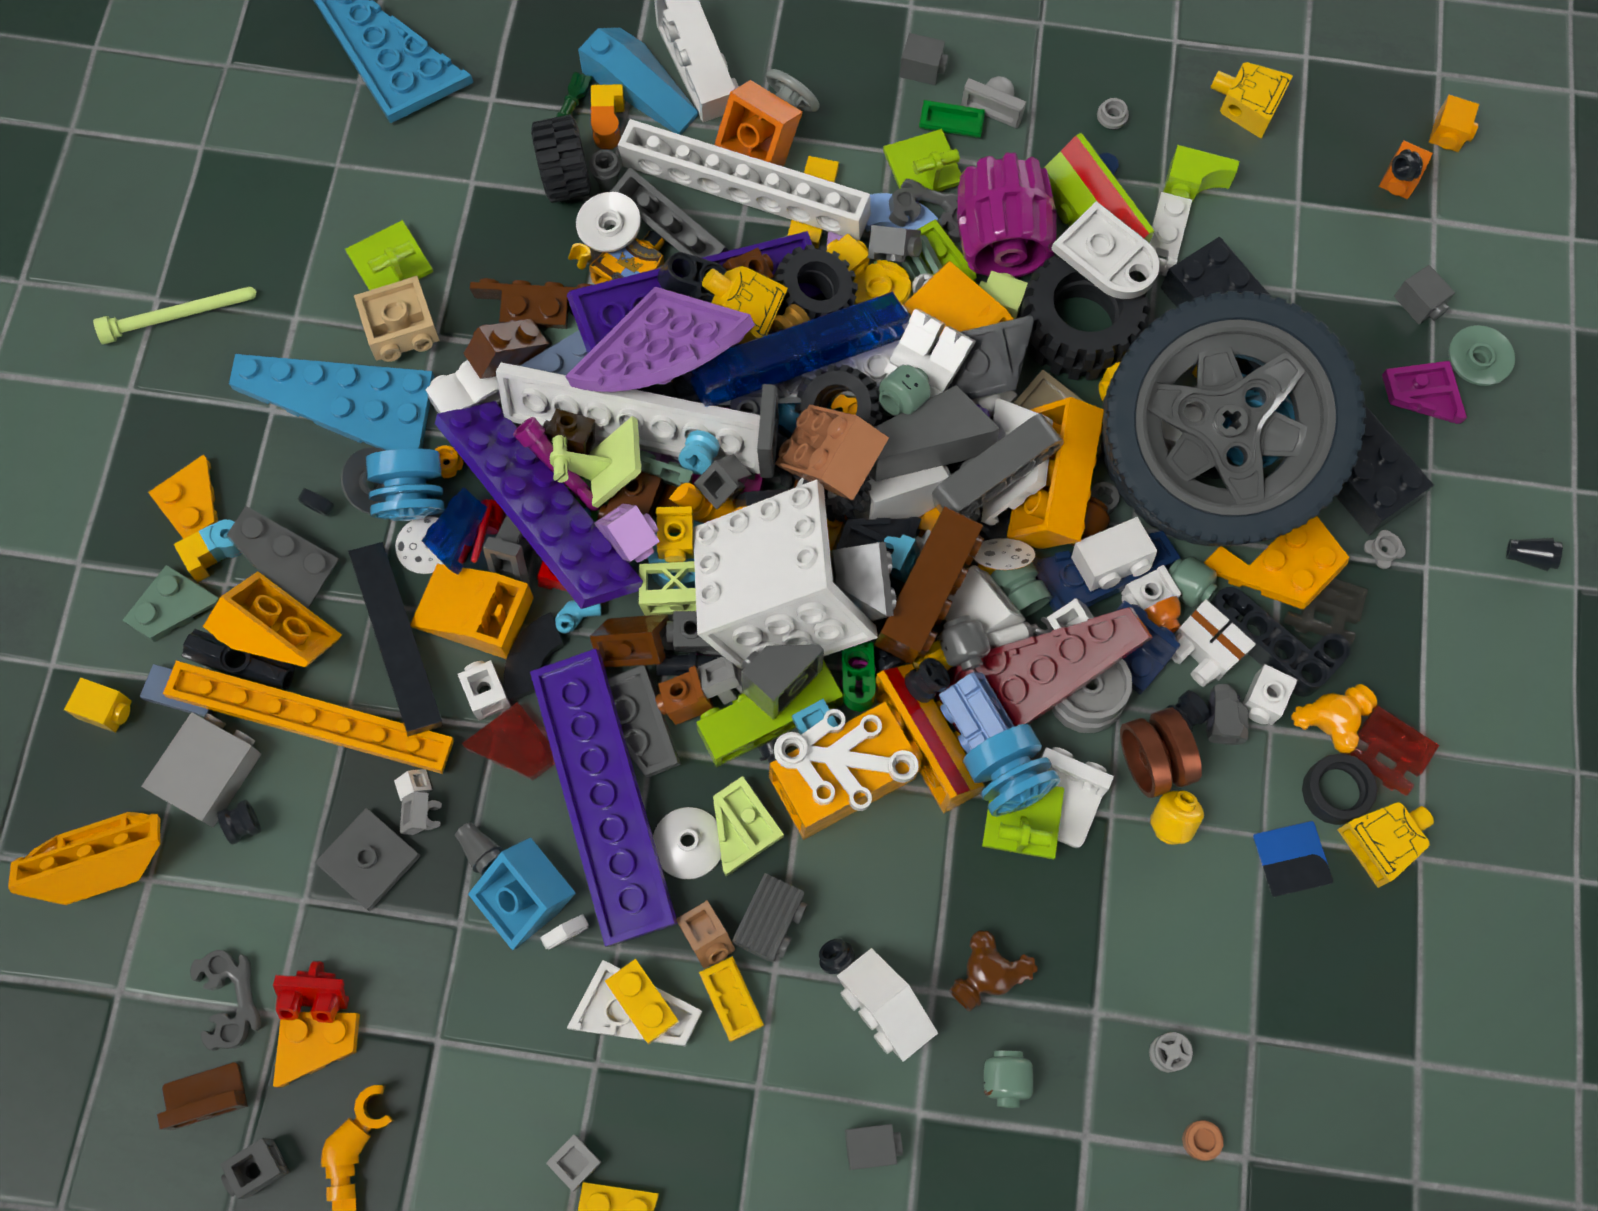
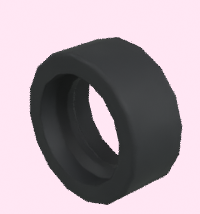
M1340 753L1328 755L1309 769L1303 779L1302 793L1305 804L1314 816L1326 823L1342 825L1369 812L1376 801L1377 784L1374 774L1364 762L1355 756ZM1339 769L1352 776L1358 785L1360 793L1359 799L1353 807L1339 810L1325 801L1319 788V781L1325 772Z

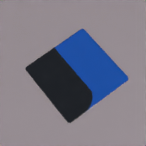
M1313 821L1253 835L1273 897L1333 883V878Z

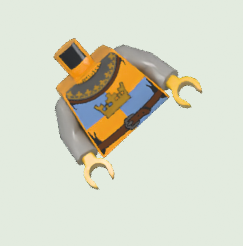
M649 231L642 241L635 238L629 245L614 252H598L584 244L575 243L571 247L568 259H577V267L581 270L585 269L587 264H590L589 269L592 283L598 284L661 268L664 265V256L659 250L665 242L658 233Z

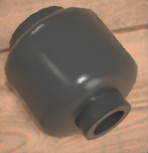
M962 616L943 624L944 630L939 634L938 640L947 664L954 667L961 666L963 671H969L983 665L981 658L987 656L991 648L982 623L978 620H971L970 616Z

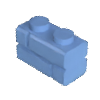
M970 673L939 695L944 703L940 706L941 711L950 723L955 722L961 732V735L958 736L959 742L967 753L988 738L1006 729L1015 727L983 673Z

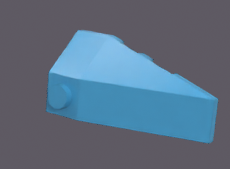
M598 28L578 49L582 73L592 76V79L600 85L622 84L626 102L673 133L681 135L698 116L697 109L647 46L621 28Z

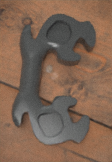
M906 179L901 188L895 190L890 197L889 220L895 225L904 227L909 220L907 216L910 217L911 222H914L921 212V205L916 203V201L923 200L939 205L946 211L942 213L937 222L942 228L945 227L950 231L947 235L953 243L961 241L957 221L958 194L941 193L925 188L913 179Z
M215 950L204 958L193 961L190 969L191 979L200 982L206 974L209 981L203 985V988L214 991L224 987L225 980L230 978L235 985L238 1011L233 1019L226 1013L212 1015L209 1021L216 1023L215 1032L212 1034L203 1030L201 1032V1039L205 1047L212 1051H216L219 1048L236 1049L241 1047L246 1041L249 1024L252 1030L259 1031L261 1028L260 1014L253 1003L250 986L251 963L248 957L239 955L238 965L229 953Z

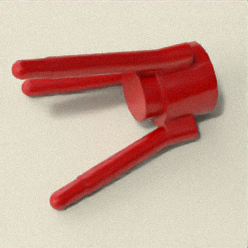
M486 499L480 502L478 513L474 515L473 525L460 554L459 563L465 562L475 538L476 542L471 561L476 563L479 559L486 534H497L506 518V513L495 500Z

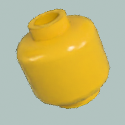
M1169 791L1159 799L1151 814L1150 823L1156 836L1161 841L1171 845L1185 844L1191 841L1204 819V810L1192 793L1187 791Z

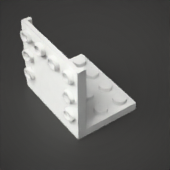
M817 479L693 527L697 635L738 669L743 670L741 665L752 652L757 651L760 653L766 646L819 644L824 649V656L878 638L876 625L833 583L824 487Z

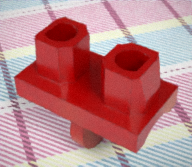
M313 961L309 971H297L296 976L276 975L273 982L277 995L276 1012L281 1020L298 1019L301 1007L306 1006L312 1007L311 1015L313 1020L322 1023H332L338 1010L347 1009L349 997L344 992V981L336 979L335 973L324 972V963L322 961Z

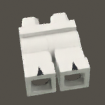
M914 309L909 319V324L884 372L888 376L902 364L922 369L929 378L930 399L947 390L976 341L950 326H945V323L924 311ZM938 337H939V341H938L937 345L935 346V348H934L932 354L930 355V352H931V350H932L934 344L936 343V341H937V339H938Z

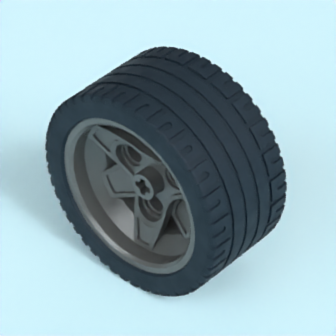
M1227 291L1224 294L1216 292L1209 294L1207 297L1202 295L1190 302L1186 301L1179 304L1176 309L1172 308L1160 318L1155 319L1128 348L1109 383L1102 405V409H1104L1102 433L1100 435L1101 449L1105 454L1103 459L1108 468V474L1111 480L1115 481L1117 485L1115 487L1119 494L1122 495L1129 507L1132 506L1135 509L1134 512L1140 518L1142 517L1146 520V523L1152 527L1156 526L1159 528V531H1163L1166 535L1168 534L1178 540H1186L1192 544L1219 547L1256 543L1287 534L1292 529L1306 524L1308 520L1321 513L1320 510L1326 508L1333 501L1332 498L1337 496L1342 490V484L1347 482L1352 474L1350 470L1352 467H1355L1359 458L1357 453L1361 451L1363 444L1361 437L1365 433L1366 424H1363V419L1366 418V408L1363 407V402L1365 401L1364 392L1360 389L1362 383L1359 375L1356 376L1355 369L1357 368L1353 360H1350L1347 356L1349 354L1347 349L1338 342L1340 339L1334 332L1331 334L1327 330L1329 327L1324 322L1316 320L1315 315L1309 311L1301 310V306L1295 303L1289 304L1286 302V299L1280 297L1272 298L1270 294H1254V291H1243L1242 293ZM1235 357L1253 361L1261 365V367L1243 377ZM1197 364V388L1173 385L1184 372ZM1248 390H1255L1262 396L1260 407L1253 408L1246 403L1245 395ZM1288 394L1293 405L1295 420L1275 411ZM1195 404L1199 406L1202 411L1200 421L1191 422L1187 420L1184 415L1186 405ZM1226 418H1230L1232 423L1226 429L1222 424ZM1162 420L1182 432V435L1170 452H1168L1164 442ZM1230 448H1237L1243 453L1244 460L1239 467L1230 465L1226 459L1227 451ZM1262 456L1285 457L1280 465L1263 479ZM1215 467L1226 488L1209 486L1193 478Z

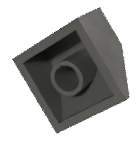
M819 644L766 646L760 653L757 651L752 652L741 665L743 668L741 671L742 692L774 720L822 671L824 649Z

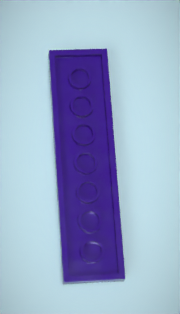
M808 231L702 258L723 265L730 258L738 257L755 248H759L762 254H767L771 258L774 265L772 272L774 276L780 262H782L787 253L791 254L793 249L801 247L804 250L806 245H812ZM660 268L568 292L567 298L587 353L654 287L662 288L658 282ZM672 268L673 273L682 278L681 272L676 268ZM798 284L801 291L811 299L824 296L822 291L812 284Z
M496 401L474 405L465 409L437 413L435 425L581 609L639 591L643 580L630 564L620 557L611 543L596 527L593 519L565 485L557 482V480L555 481L553 479L554 473L528 447H523L514 437L513 433L517 427L510 419L504 417L503 410Z
M595 648L530 671L605 947H611L678 924L600 651Z

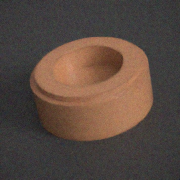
M1196 1121L1189 1124L1184 1130L1182 1137L1183 1146L1192 1158L1201 1161L1216 1158L1222 1151L1223 1136L1215 1124L1209 1121Z

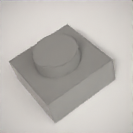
M573 1134L546 1162L572 1192L602 1163L576 1134Z

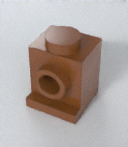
M696 666L690 667L687 673L658 684L661 694L656 695L655 698L657 707L662 715L667 714L675 725L700 716L714 708L712 698L707 699L702 690L699 671Z

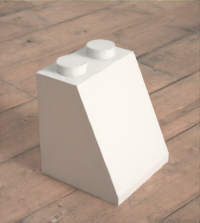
M943 465L877 482L870 477L871 480L868 482L871 484V491H865L870 498L868 502L861 501L860 504L864 507L861 512L857 509L853 510L855 514L853 519H900L922 516L935 508L932 492L942 481L951 476L949 469Z

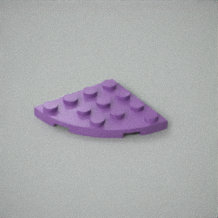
M654 287L565 377L571 387L596 392L626 391L654 384H666L673 378L703 365L732 345L739 343L755 324L750 314Z

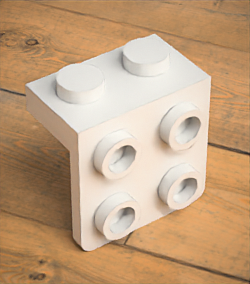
M1046 747L1040 758L1047 757L1050 759L1052 765L1047 771H1056L1061 779L1057 787L1064 788L1058 841L1074 848H1079L1086 839L1100 801L1109 790L1114 776L1106 773L1107 770L1097 763L1086 762L1084 764L1073 759V755L1067 750L1053 747V749Z

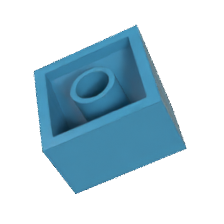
M531 837L502 851L468 893L512 950L518 948L558 915L576 894Z

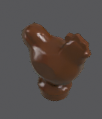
M979 930L973 934L970 940L972 953L967 962V979H955V984L949 989V992L962 1007L970 1012L976 1005H981V994L1003 995L1014 985H1020L1025 980H1033V973H1036L1038 968L1035 965V959L1027 957L1025 954L1021 955L1020 959L1009 962L997 952L994 936L989 931Z

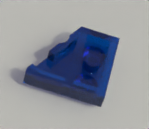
M463 487L450 500L446 510L428 528L426 535L421 540L449 570L457 575L463 568V564L458 562L464 544L472 546L477 527L482 522L487 506L472 492Z

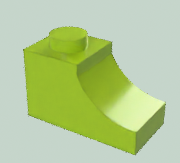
M1177 145L1170 163L1163 192L1191 199L1193 202L1195 196L1203 190L1210 188L1229 189L1237 173L1240 161Z

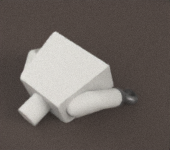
M979 563L978 566L972 565L967 568L969 571L955 596L949 594L947 597L953 603L945 617L946 621L948 622L962 616H970L971 620L980 621L984 627L991 649L1032 637L1033 633L1037 635L1049 633L1053 628L1046 617H1042L1041 621L1047 625V630L1040 629L1037 624L1030 625L1028 622H1024L1026 620L991 577V574L996 569L982 566Z

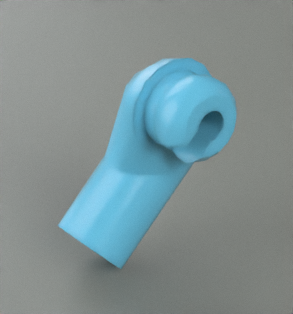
M575 600L568 601L555 617L557 630L561 633H569L577 627L584 617L601 616V603L581 609Z

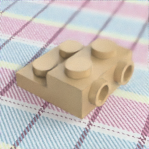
M418 276L354 295L365 334L376 361L382 359L386 362H392L400 358L403 352L413 349L418 352L427 351L433 346V343L440 341Z

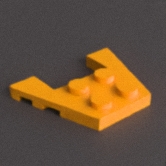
M1316 516L1308 520L1301 527L1278 536L1251 565L1246 564L1222 546H1219L1204 564L1214 569L1218 577L1229 580L1228 584L1237 587L1244 585L1261 591L1263 596L1304 610L1348 564L1349 556Z

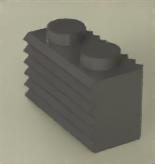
M764 873L732 940L733 944L771 963L774 962L776 955L783 958L792 940V937L786 935L791 923L799 924L808 904L802 902L805 892Z

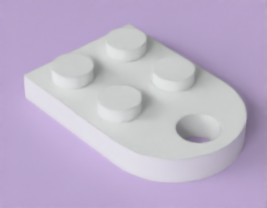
M1097 201L1053 243L1051 249L1104 293L1119 299H1132L1145 294L1153 286L1159 272V258L1152 245ZM1139 271L1145 275L1146 280L1143 282L1134 281L1129 276V273Z

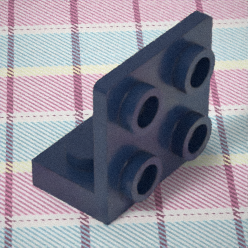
M1124 600L1117 610L1127 607L1133 608L1153 637L1123 658L1132 675V689L1141 695L1181 645L1176 641L1175 635L1169 629L1162 626L1158 627L1148 619L1147 613L1136 604H1129Z

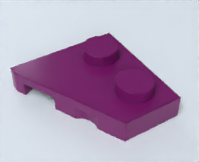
M1450 361L1386 369L1382 374L1391 405L1455 424H1461L1467 418Z

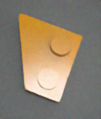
M300 1012L298 1019L295 1020L280 1019L273 1087H285L290 1082L304 1075L317 1072L336 1060L340 1061L355 1054L360 1014L337 1013L332 1023H322L313 1020L311 1012Z

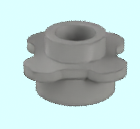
M1388 530L1380 531L1376 539L1368 540L1364 544V551L1367 554H1371L1376 559L1377 566L1382 569L1389 568L1393 560L1396 558L1401 559L1406 552L1399 537ZM1382 547L1387 548V552H1384Z

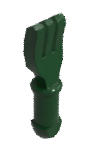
M574 71L568 86V95L564 97V103L556 117L573 114L575 108L579 105V99L584 98L588 93L592 83V76Z

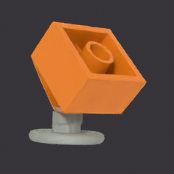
M770 69L766 73V79L769 85L776 91V94L771 93L751 80L731 91L714 145L783 167L803 112L798 108L807 112H816L820 104L816 96L797 79L783 71Z

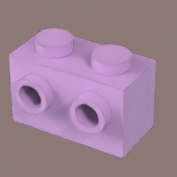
M621 504L594 523L620 557L626 561L631 562L635 559L638 563L654 553L652 547L660 542L655 535L659 531L657 525L649 514L643 515L636 505Z

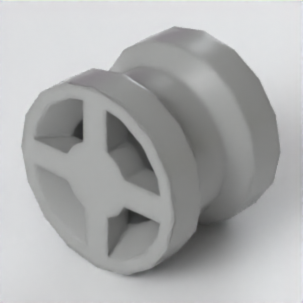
M1176 1032L1165 1033L1155 1038L1150 1044V1060L1160 1071L1166 1073L1180 1071L1187 1067L1192 1060V1046L1182 1034Z

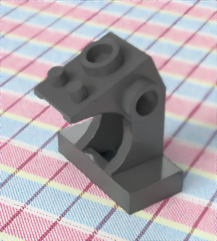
M506 516L496 537L488 536L483 546L489 572L527 583L530 586L524 553L526 550L533 549V547L524 539L525 537L508 516Z

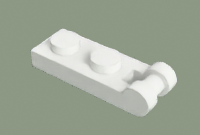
M1161 192L1152 222V228L1155 231L1150 241L1157 255L1166 257V259L1159 258V271L1163 272V276H1166L1170 267L1177 264L1192 203L1191 199Z

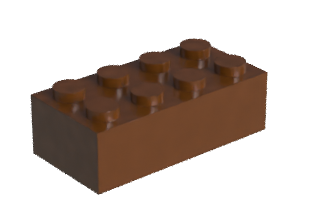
M944 506L896 600L893 616L887 618L874 644L875 646L910 664L914 662L917 656L924 658L937 635L936 632L932 631L933 626H940L953 601L947 599L948 595L955 596L969 571L963 565L969 566L983 543L984 538L978 536L983 527L982 524Z

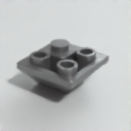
M886 542L830 551L833 583L872 622L893 616V609L896 607V593L894 588L890 587L889 573L892 571V557L890 552L886 551Z

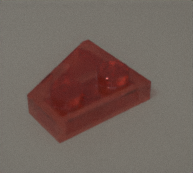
M518 702L462 743L467 751L483 756L501 767L516 771L517 774L532 781L555 764L549 741Z

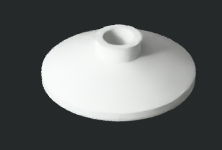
M605 192L593 196L583 204L576 218V229L581 241L590 249L598 252H614L626 247L635 239L641 226V216L635 202L628 196L617 192ZM616 225L614 228L606 230L608 226Z
M685 807L674 810L659 822L654 831L653 839L661 867L668 874L676 878H700L711 872L721 860L716 819L702 809ZM692 835L695 838V842L689 847L683 846L681 844L682 837Z

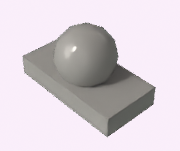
M997 76L991 78L986 85L969 78L964 86L961 105L985 109V116L1018 128L1023 118L1026 101L1014 97V86L1009 79Z

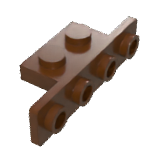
M484 278L480 279L479 282H470V291L474 298L501 300L500 323L510 320L532 319L537 328L567 329L568 292L592 284L564 287L563 284L558 282H546L544 286L532 285L524 280L512 281V284H503L494 279Z

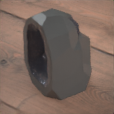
M1229 684L1214 686L1211 689L1208 701V708L1211 713V717L1207 720L1206 724L1208 740L1211 743L1225 745L1244 744L1248 740L1249 710L1240 702V696Z

